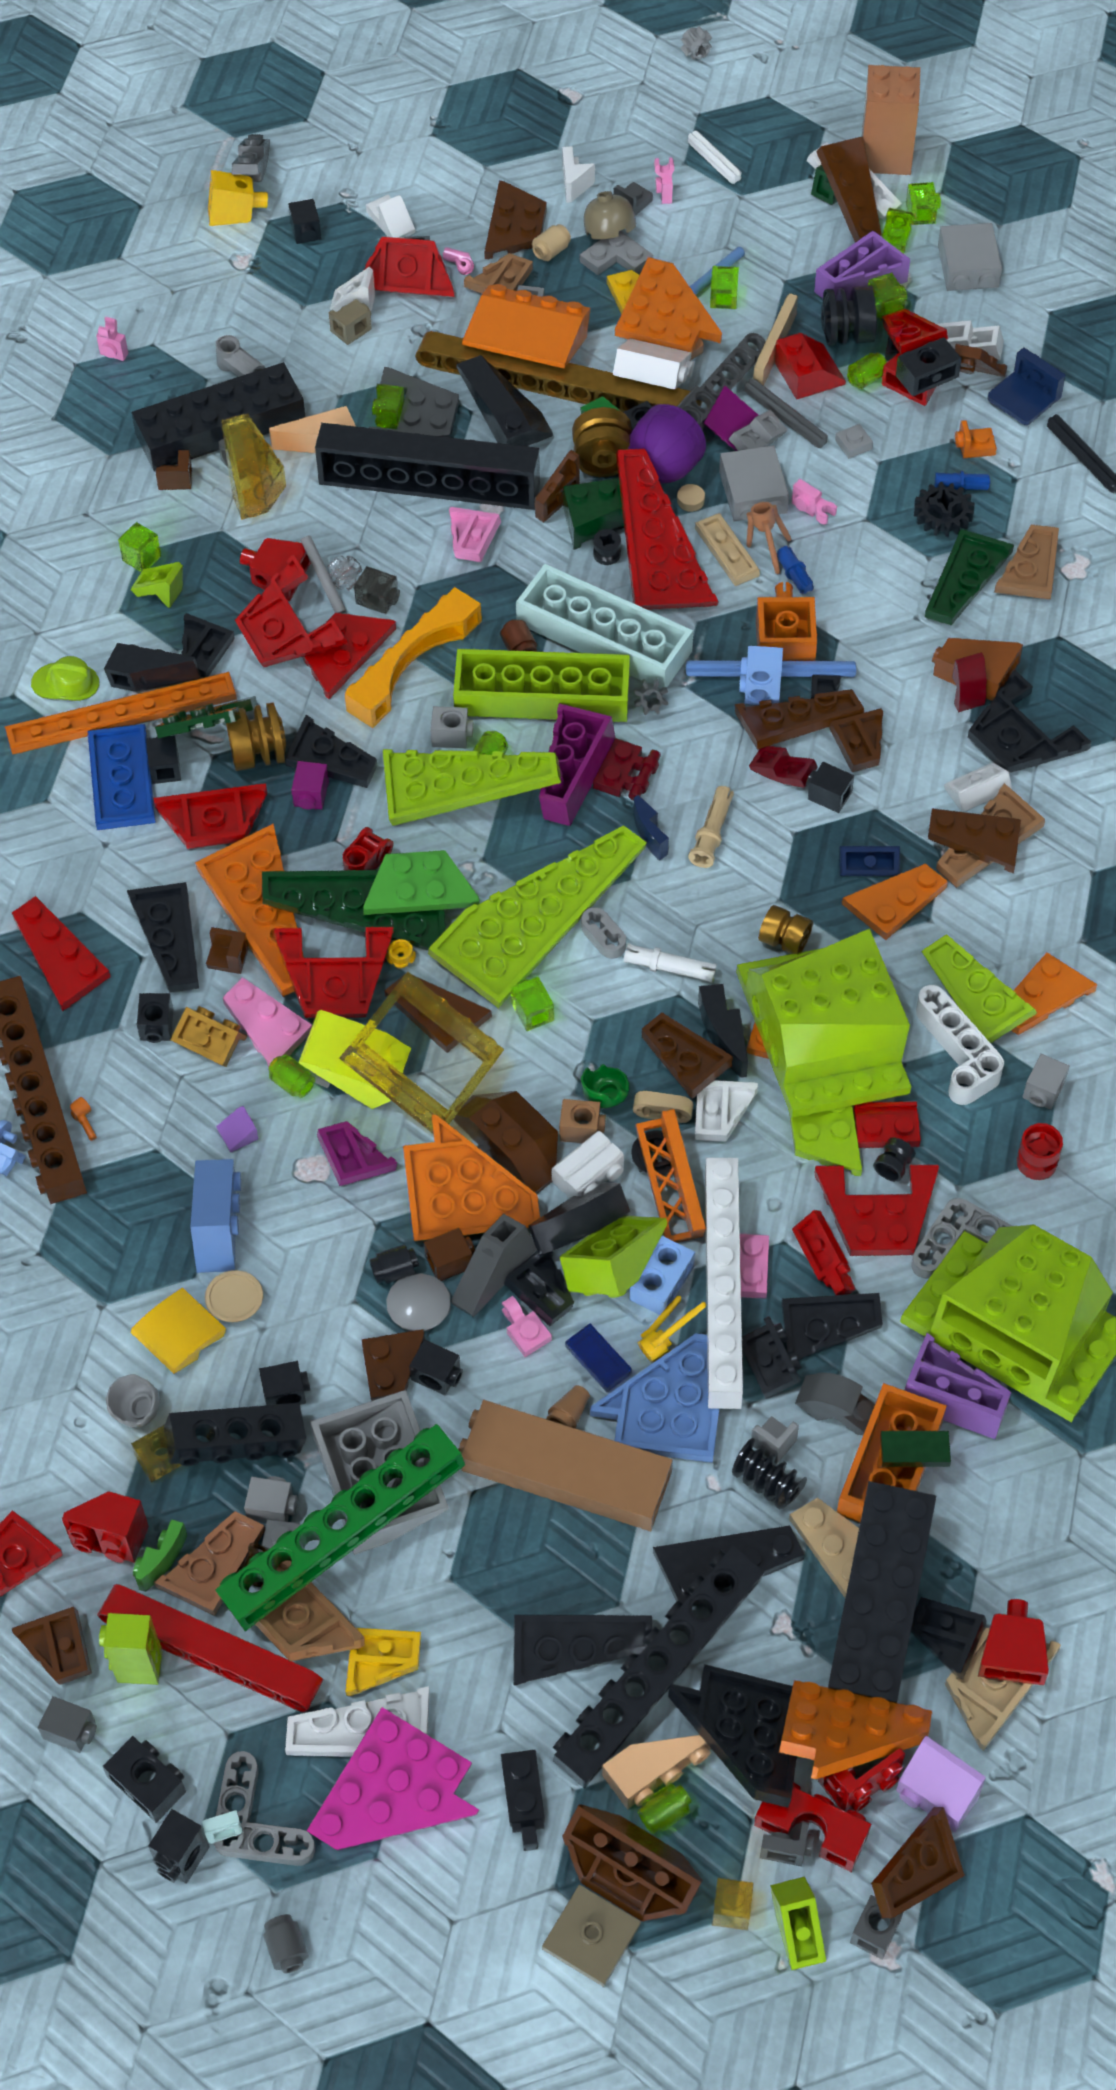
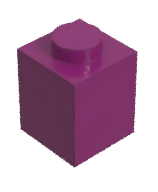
M298 761L291 789L294 807H301L307 810H323L329 783L327 764Z

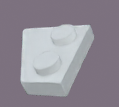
M714 1080L697 1094L695 1140L726 1142L756 1096L758 1083Z

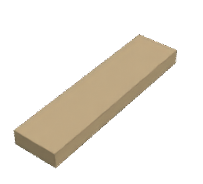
M790 293L787 295L754 366L753 379H756L763 386L775 363L776 340L787 337L797 315V295Z

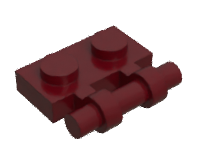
M615 738L593 780V789L619 798L623 790L626 789L630 791L628 797L634 801V797L646 793L649 787L648 780L651 774H655L659 767L658 761L661 753L657 750H651L649 755L643 758L641 757V746ZM634 769L640 771L638 776L631 777Z

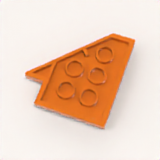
M648 257L615 327V336L628 340L631 338L687 352H693L699 338L721 343V330L675 265Z
M432 1115L434 1142L403 1146L414 1241L429 1240L457 1228H460L463 1235L485 1233L503 1213L525 1225L526 1228H529L528 1225L540 1218L537 1194L438 1115Z
M794 1680L779 1752L814 1760L811 1778L819 1779L891 1755L899 1748L906 1750L920 1745L924 1737L929 1735L932 1711L917 1705H904L887 1701L881 1697H868L845 1689L837 1690L819 1686L813 1682Z

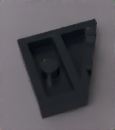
M553 1251L545 1254L537 1253L509 1274L504 1282L505 1286L549 1326L568 1313L574 1304L571 1293L564 1285L565 1279L561 1269L556 1268L552 1259Z
M921 1597L914 1612L911 1633L957 1678L963 1680L987 1621L985 1615Z

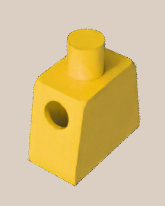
M211 170L208 198L209 226L248 223L252 218V208H267L268 193L253 192V181L250 176L232 175V173Z

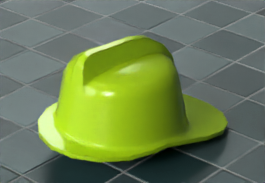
M65 656L55 663L39 668L31 679V688L35 694L42 698L81 701L90 698L96 693L99 688V677L81 658Z

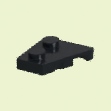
M186 613L184 615L183 650L181 654L195 657L201 677H209L235 639L234 631Z

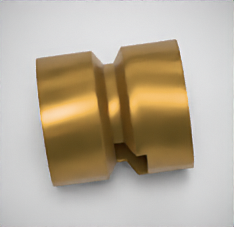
M772 905L763 920L758 939L773 947L781 944L783 951L798 954L804 950L813 927V920L798 914L791 917L790 911Z

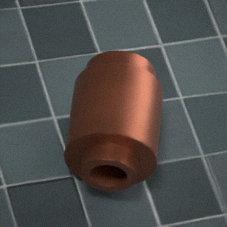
M510 620L504 625L500 636L508 651L537 652V643L525 621Z

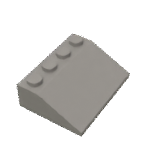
M406 1390L310 1421L313 1438L333 1496L344 1489H350L359 1482L360 1477L366 1471L378 1468L386 1462L387 1457L393 1451L399 1448L403 1449L413 1442L414 1437L421 1431ZM420 1458L414 1466L423 1467L430 1459ZM392 1479L387 1487H397L402 1482V1479ZM441 1485L437 1486L353 1550L354 1555L385 1545L449 1510ZM375 1499L364 1500L360 1508H369L373 1505ZM342 1519L344 1526L346 1525L347 1520Z

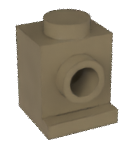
M357 299L343 306L337 312L334 310L328 312L330 331L347 345L372 329L371 311L366 304L360 303Z

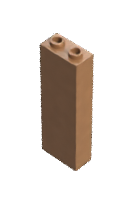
M484 1399L480 1409H474L468 1426L471 1429L468 1439H462L458 1449L465 1462V1466L461 1468L463 1472L650 1532L652 1531L672 1474L673 1459Z

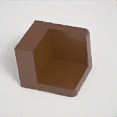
M178 450V465H164L156 468L158 490L191 489L192 463L189 450Z
M211 927L209 934L212 945L206 961L207 968L241 974L249 950L246 933Z

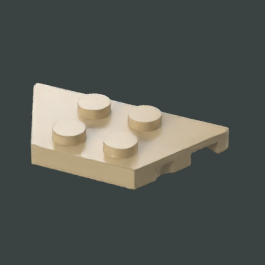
M985 1628L982 1632L964 1679H959L951 1673L945 1682V1686L976 1743L983 1751L1034 1685L978 1677V1670L990 1628ZM1050 1641V1644L1046 1643L1048 1665L1060 1650L1061 1645L1058 1642Z

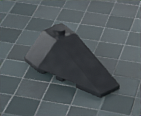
M482 355L457 364L456 367L497 443L529 446L553 436V432L542 412Z

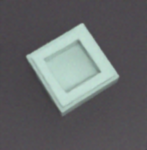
M237 1810L202 1821L207 1841L210 1844L240 1835L243 1832Z

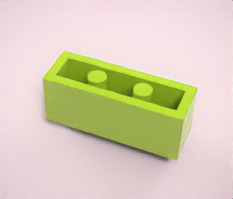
M108 1613L107 1625H101L99 1645L104 1647V1658L109 1660V1670L113 1671L117 1683L158 1685L163 1651L151 1616Z

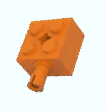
M780 582L775 586L776 597L757 598V646L783 648L782 661H815L817 649L815 597H793V585L786 582V591L784 592L783 582Z

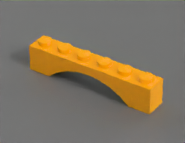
M456 587L447 595H443L434 608L424 613L411 630L405 631L401 639L393 647L388 648L375 665L369 666L364 675L347 688L345 692L346 711L371 728H374L391 711L394 687L402 672L417 657L435 646L464 639L482 622L481 603Z

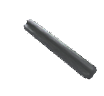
M752 378L749 382H746L744 391L765 408L771 410L778 418L814 446L821 448L827 443L828 435L756 379Z

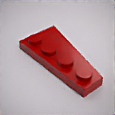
M36 896L12 912L13 919L28 948H30L38 967L45 976L47 984L54 993L62 1012L110 978L109 970Z

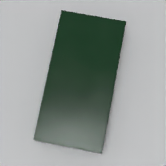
M881 1431L882 1467H950L949 1431Z

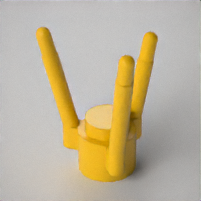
M676 1296L654 1323L640 1335L642 1339L637 1344L650 1362L654 1363L672 1350H668V1347L672 1345L669 1337L706 1307L705 1302H701L666 1331L663 1332L660 1329L656 1332L682 1300L681 1296Z

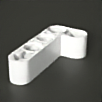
M936 985L923 987L918 995L916 1016L959 1065L953 1070L948 1090L950 1099L959 1105L970 1104L999 1085L1004 1067V1059L942 988ZM945 1025H952L954 1026V1028H950ZM984 1068H988V1069H991V1070H993V1071H992V1072H988V1071H985ZM959 1084H966V1085H968L969 1087H963V1086H960Z

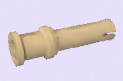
M718 786L716 788L704 826L695 835L696 844L690 850L688 858L691 863L698 867H711L715 861V849L720 846L722 841L721 828L734 796L733 790L730 791L729 787Z

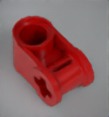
M365 827L350 846L344 850L342 857L343 870H376L382 864L385 854H391L394 845L393 841L388 838L383 839L374 834L373 829Z

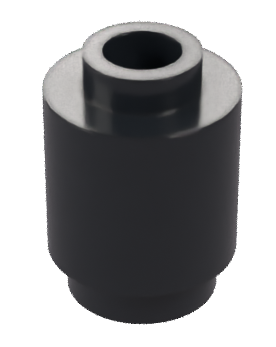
M405 1244L376 1253V1257L369 1259L377 1284L381 1282L388 1284L414 1275V1268L419 1266L414 1249H407Z

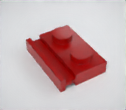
M917 1101L867 1102L854 1105L855 1128L859 1148H884L888 1139L893 1137L906 1141L912 1147H920L921 1139Z

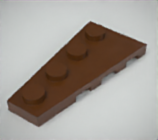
M863 136L820 146L816 151L854 242H857L872 231L881 236Z

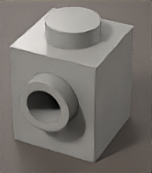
M270 1476L267 1479L251 1477L244 1506L246 1517L260 1523H267V1519L288 1522L289 1515H295L298 1497L293 1495L291 1482H287L283 1478Z

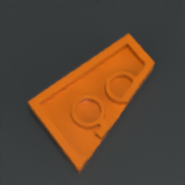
M923 864L843 897L842 905L883 939L887 940L947 888L948 881L930 866Z
M1046 952L1013 990L1021 999L1029 1003L1036 1010L1037 1014L1011 1031L1017 1035L1046 1020L1049 1014L1062 1007L1065 1009L1074 1004V1000L1084 994L1088 996L1095 992L1097 984Z

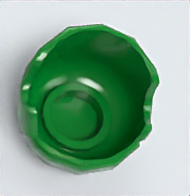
M601 1064L595 1071L586 1068L580 1078L585 1099L587 1101L600 1102V1109L612 1108L624 1102L630 1091L627 1075L620 1069L607 1067L605 1064Z

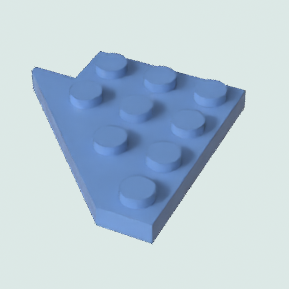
M695 1333L592 1405L590 1416L617 1420L614 1440L616 1442L664 1457L713 1463L719 1409L708 1408L707 1335Z

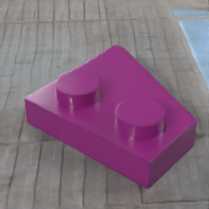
M348 1121L318 1129L317 1138L339 1186L396 1170V1160L393 1157L388 1159L376 1149L377 1145L368 1137L362 1136L358 1129Z

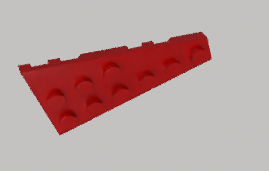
M646 449L618 450L616 457L633 604L647 610L717 606L719 601L708 585V578L697 562L696 553L678 516L676 517L672 510L671 501L660 485L659 476Z

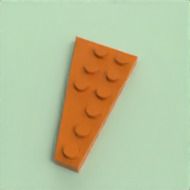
M271 824L195 862L197 871L239 932L246 933L249 948L282 997H285L294 992V988L275 941L274 928H297L293 912L262 904V871H284L274 824Z

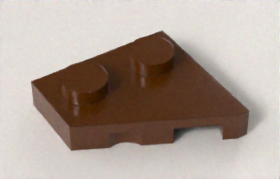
M573 450L567 453L535 498V517L543 523L563 506V486L580 484V455Z
M423 1329L361 1339L371 1401L404 1390L407 1391L410 1378L409 1365L425 1339Z
M74 1606L12 1628L13 1634L59 1685L92 1674L79 1613Z

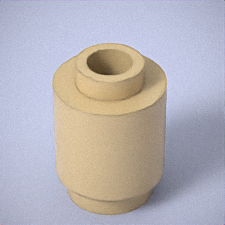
M561 224L549 227L533 239L532 245L535 256L544 261H550L568 247V243L571 241L569 231Z

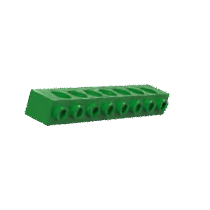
M438 1424L421 1430L414 1437V1441L405 1448L393 1451L387 1457L386 1462L376 1469L366 1471L360 1477L358 1483L348 1490L344 1489L338 1492L332 1498L330 1504L322 1510L310 1513L302 1525L294 1531H287L282 1534L274 1546L266 1552H259L249 1560L248 1565L238 1573H231L226 1576L215 1591L242 1629L247 1631L463 1468L465 1462L461 1452ZM420 1458L430 1459L423 1467L414 1466ZM392 1479H402V1482L397 1487H387ZM375 1499L373 1505L369 1508H360L364 1500ZM340 1519L347 1520L346 1525L341 1529L332 1528L336 1521ZM319 1540V1544L315 1549L305 1550L308 1542ZM291 1561V1565L287 1570L277 1571L280 1563ZM264 1582L259 1591L249 1592L252 1584Z

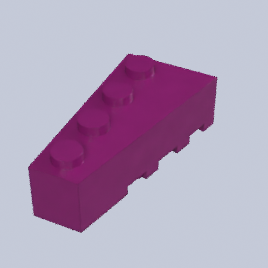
M558 704V716L556 723H554L552 745L549 747V752L556 753L558 757L561 783L541 788L539 799L543 819L571 826L616 737L612 716Z

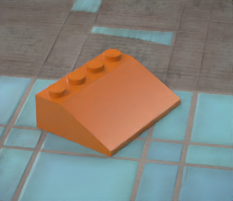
M500 284L489 285L479 299L462 340V345L565 369L587 338L591 308L585 307L579 302L567 303L558 301L553 296L541 297L532 295L527 290L515 291L507 289L504 285Z

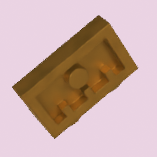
M198 1006L197 1010L186 1007L170 1040L227 1067L239 1040L245 1041L247 1035L239 1032L241 1026L225 1018L223 1023H220L213 1019L215 1013L201 1006Z

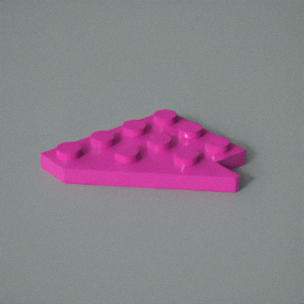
M382 1707L313 1819L307 1832L339 1851L476 1816L480 1810L455 1795L472 1762Z

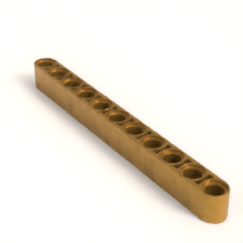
M434 331L424 334L415 355L416 360L422 366L460 375L456 367L457 364L482 355L517 389L581 404H588L603 396L621 412L629 410L645 401H648L652 407L659 404H669L677 407L690 393L689 390L680 388L670 389L614 376L611 372L568 363L564 369L462 345L463 338ZM696 400L697 404L701 407L702 401Z

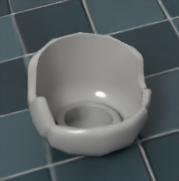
M135 1374L119 1377L109 1387L105 1398L109 1414L120 1423L132 1428L147 1425L156 1416L160 1405L158 1391L154 1385Z

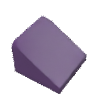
M244 1106L237 1108L216 1126L230 1153L258 1140L257 1129Z

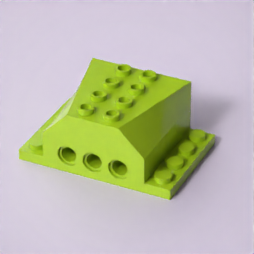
M870 928L825 948L737 964L736 974L791 1118L910 1094L912 1086L902 1065L910 1024Z
M1034 1224L999 1227L988 1243L964 1231L909 1304L900 1319L902 1324L924 1337L926 1333L930 1334L935 1338L934 1342L950 1352L954 1351L960 1358L1071 1423L1116 1358V1317L1106 1312L1113 1291L1093 1258Z

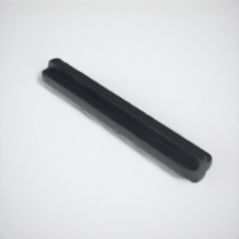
M1058 414L1050 417L1047 427L1111 493H1115L1116 473Z

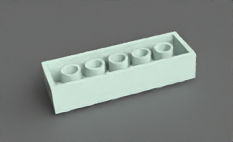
M547 564L543 565L516 601V620L525 621L529 630L580 653L630 655L629 675L641 681L645 679L647 683H653L657 678L659 688L668 687L692 653L693 630Z

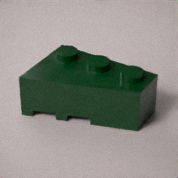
M619 478L563 486V509L574 550L580 548L581 543L594 538V535L601 530H612L617 527L619 530L625 528Z

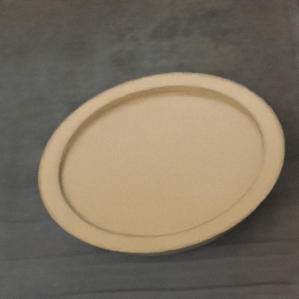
M239 1270L219 1274L209 1283L205 1292V1303L210 1313L226 1322H239L248 1319L257 1312L263 1300V1290L259 1281L253 1275Z

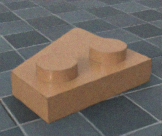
M509 253L501 257L497 262L483 267V273L473 278L470 275L465 277L464 287L483 293L489 285L500 284L504 285L507 289L517 291L518 285H522L533 270V261Z

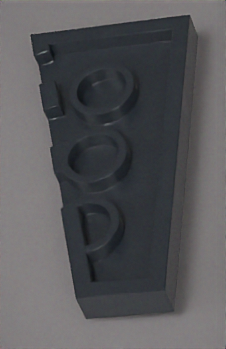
M186 882L127 890L130 903L169 993L199 989Z
M790 1525L653 1547V1554L676 1602L679 1601L682 1604L691 1595L687 1590L699 1575L705 1579L712 1571L709 1564L720 1550L727 1553L732 1546H735L765 1572L763 1576L802 1561L805 1556ZM718 1579L714 1581V1586L719 1592L725 1593L732 1590L727 1580Z
M514 1614L513 1685L629 1657L632 1653L636 1655L641 1654L647 1647L643 1641L652 1631V1615Z

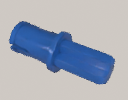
M960 471V473H935L934 487H939V483L943 482L944 487H949L951 483H954V489L956 490L961 487L964 490H988L990 487V476L988 474H964V471Z
M788 546L780 548L777 551V557L785 570V576L794 582L800 593L806 594L814 589L813 581L805 571L806 566L804 562L798 560L790 546L789 548Z

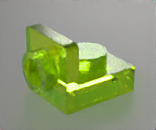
M889 208L887 211L886 223L881 237L903 254L905 253L912 230L913 213Z

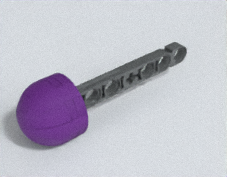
M757 333L747 334L702 386H695L677 407L669 404L656 405L649 409L638 421L630 435V446L628 449H646L659 476L660 483H672L682 479L702 459L706 450V440L702 431L706 426L704 421L724 385L732 390L757 362L766 342L761 335ZM748 342L755 344L758 351L751 349ZM735 357L742 358L746 365L738 363ZM722 371L729 372L733 379L726 378ZM718 384L720 389L714 391L713 388ZM696 400L703 401L707 409L701 408Z

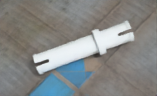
M630 943L627 944V951H625L624 955L625 963L649 967L650 971L656 972L658 969L713 983V976L717 967L715 963L712 964L661 952V948L657 947L652 950L631 945Z

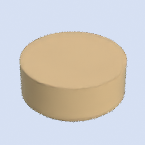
M684 485L678 490L677 503L685 511H697L705 503V492L698 485Z

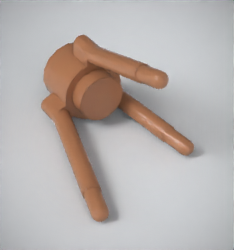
M759 502L752 506L751 512L746 514L748 519L746 546L748 548L752 546L754 526L759 531L765 532L775 573L780 574L778 557L771 533L775 522L786 541L790 542L791 536L778 514L777 506L769 502Z

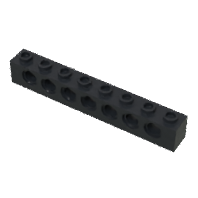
M732 1546L727 1553L723 1550L719 1551L709 1564L712 1571L705 1579L701 1575L695 1579L687 1590L691 1594L683 1604L677 1601L665 1615L669 1620L661 1630L655 1627L643 1641L647 1647L639 1656L635 1653L630 1655L620 1668L624 1671V1674L617 1682L610 1679L598 1694L602 1698L594 1709L588 1705L576 1719V1722L579 1724L577 1729L571 1735L565 1732L553 1746V1749L557 1751L554 1754L553 1762L584 1789L602 1769V1765L609 1761L669 1690L670 1685L674 1684L761 1581L765 1572L735 1546ZM725 1579L730 1583L732 1590L728 1593H721L715 1588L714 1581ZM698 1604L704 1605L708 1608L710 1616L700 1619L693 1614L692 1607ZM675 1630L683 1631L688 1637V1642L683 1645L675 1644L670 1638V1633ZM652 1656H659L665 1661L666 1668L662 1671H655L648 1665V1659ZM630 1682H637L643 1687L644 1694L640 1697H631L626 1692L625 1686ZM609 1708L616 1709L621 1714L622 1720L617 1724H610L603 1718V1712ZM585 1735L596 1737L599 1747L593 1751L585 1750L580 1744L581 1737Z

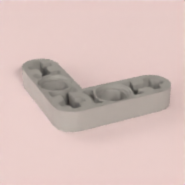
M952 1199L946 1204L915 1250L911 1263L912 1270L918 1277L930 1278L964 1231L988 1243L993 1235L984 1236L980 1234L977 1229L979 1225L989 1224L994 1228L995 1232L999 1227H1010L1012 1225L965 1199ZM959 1210L963 1211L964 1215L957 1219L955 1226L951 1225L953 1213H957ZM938 1232H945L950 1235L951 1241L948 1244H939L935 1241L934 1235ZM932 1250L934 1252L932 1263L927 1264L926 1267L922 1266L921 1261H925Z
M241 1751L232 1754L225 1766L216 1816L231 1812L226 1809V1802L231 1796H242L245 1799V1806L237 1814L239 1820L242 1821L241 1827L243 1832L235 1836L238 1840H232L230 1846H225L223 1840L215 1842L216 1850L221 1855L294 1866H303L309 1863L315 1854V1843L307 1831L250 1823L259 1774L258 1765L255 1757L248 1752ZM241 1762H246L248 1769L251 1771L244 1772L242 1779L243 1787L237 1785L238 1775L234 1767L238 1768L241 1766ZM262 1834H268L274 1839L272 1848L266 1852H260L254 1848L255 1839ZM280 1837H284L285 1845L292 1846L296 1845L298 1840H303L305 1847L308 1849L301 1850L300 1855H295L292 1848L282 1846L283 1854H278L280 1850Z

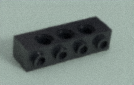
M300 1403L169 1413L164 1426L169 1463L181 1464L182 1466H192L204 1461L226 1463L232 1459L239 1458L254 1461L265 1456L274 1455L288 1458L300 1453L307 1439ZM262 1431H269L274 1437L266 1436ZM230 1433H235L242 1439H234L230 1436ZM196 1436L206 1437L209 1442H202Z

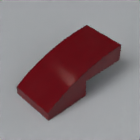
M980 652L956 659L952 678L957 686L954 705L958 713L985 705L986 666L983 653Z
M774 746L759 749L749 764L750 770L766 778L802 788L806 787L807 779L812 770L816 771L818 768L814 759L793 757L789 755L786 748Z

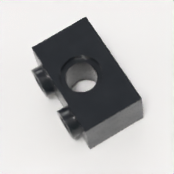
M943 337L898 356L896 377L913 397L958 378L962 358L946 338Z
M132 1736L102 1767L107 1778L157 1823L186 1793L182 1782L184 1775L172 1763L165 1766L157 1758L160 1754L147 1740L140 1743ZM145 1771L156 1773L155 1777L149 1782L143 1783L138 1781L140 1775Z
M173 1809L170 1810L148 1845L153 1857L152 1862L158 1867L157 1873L173 1883L176 1879H179L186 1884L210 1847L203 1827Z

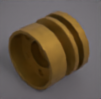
M274 702L266 703L268 717H262L260 705H255L254 719L249 720L244 708H238L241 718L236 722L226 724L236 771L255 768V754L260 753L266 766L271 765L269 755L271 751L275 752L278 764L285 762V733L282 719L275 708Z

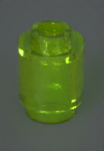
M878 352L874 354L869 353L849 365L847 373L849 383L854 387L863 389L882 378L883 368L887 363L884 356Z
M486 731L482 734L473 751L486 755H492L493 751H500L505 754L508 749V743L501 733Z
M288 1054L277 1056L269 1065V1079L291 1096L297 1095L299 1098H303L311 1091L315 1084V1078L311 1076L310 1070L299 1064L298 1061Z
M669 1783L643 1801V1806L637 1810V1813L651 1834H655L657 1831L664 1832L690 1813L688 1805L692 1801L681 1785L675 1787L672 1783Z

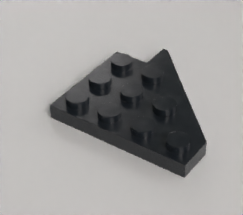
M706 1664L703 1667L699 1690L671 1684L668 1692L669 1699L749 1795L755 1800L789 1807L792 1798L797 1756L780 1753L779 1750L793 1686Z

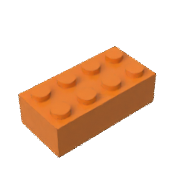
M883 1383L839 1497L837 1512L843 1517L860 1523L869 1481L917 1491L926 1467H882L881 1431H940L947 1406Z

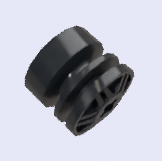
M872 286L852 287L850 300H847L844 288H838L836 298L833 289L824 290L823 304L821 306V323L828 346L836 345L837 337H839L841 345L847 344L849 332H852L856 344L875 341L877 317Z

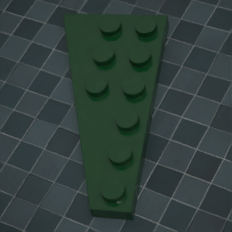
M379 870L262 871V904L364 933L366 927H393L392 941L403 939L412 946L428 950L446 931L444 910L363 915L364 903Z

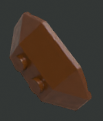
M517 1091L472 1095L449 1113L450 1117L479 1146L483 1145L484 1151L490 1150L493 1160L536 1194L553 1182L552 1168L557 1163L558 1131Z
M579 1804L562 1835L565 1845L568 1846L580 1883L640 1921L658 1919L675 1914H685L703 1881L682 1853L621 1815Z

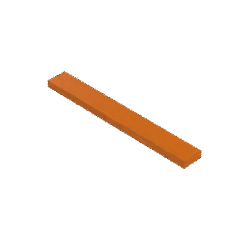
M226 672L5 726L12 755L87 737L90 730L136 725L169 716L168 714L182 710L186 712L192 711L196 707L210 703L217 705L237 700L230 673Z

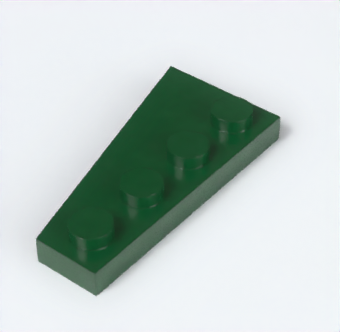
M961 529L925 610V618L952 625L1012 554L1014 544Z

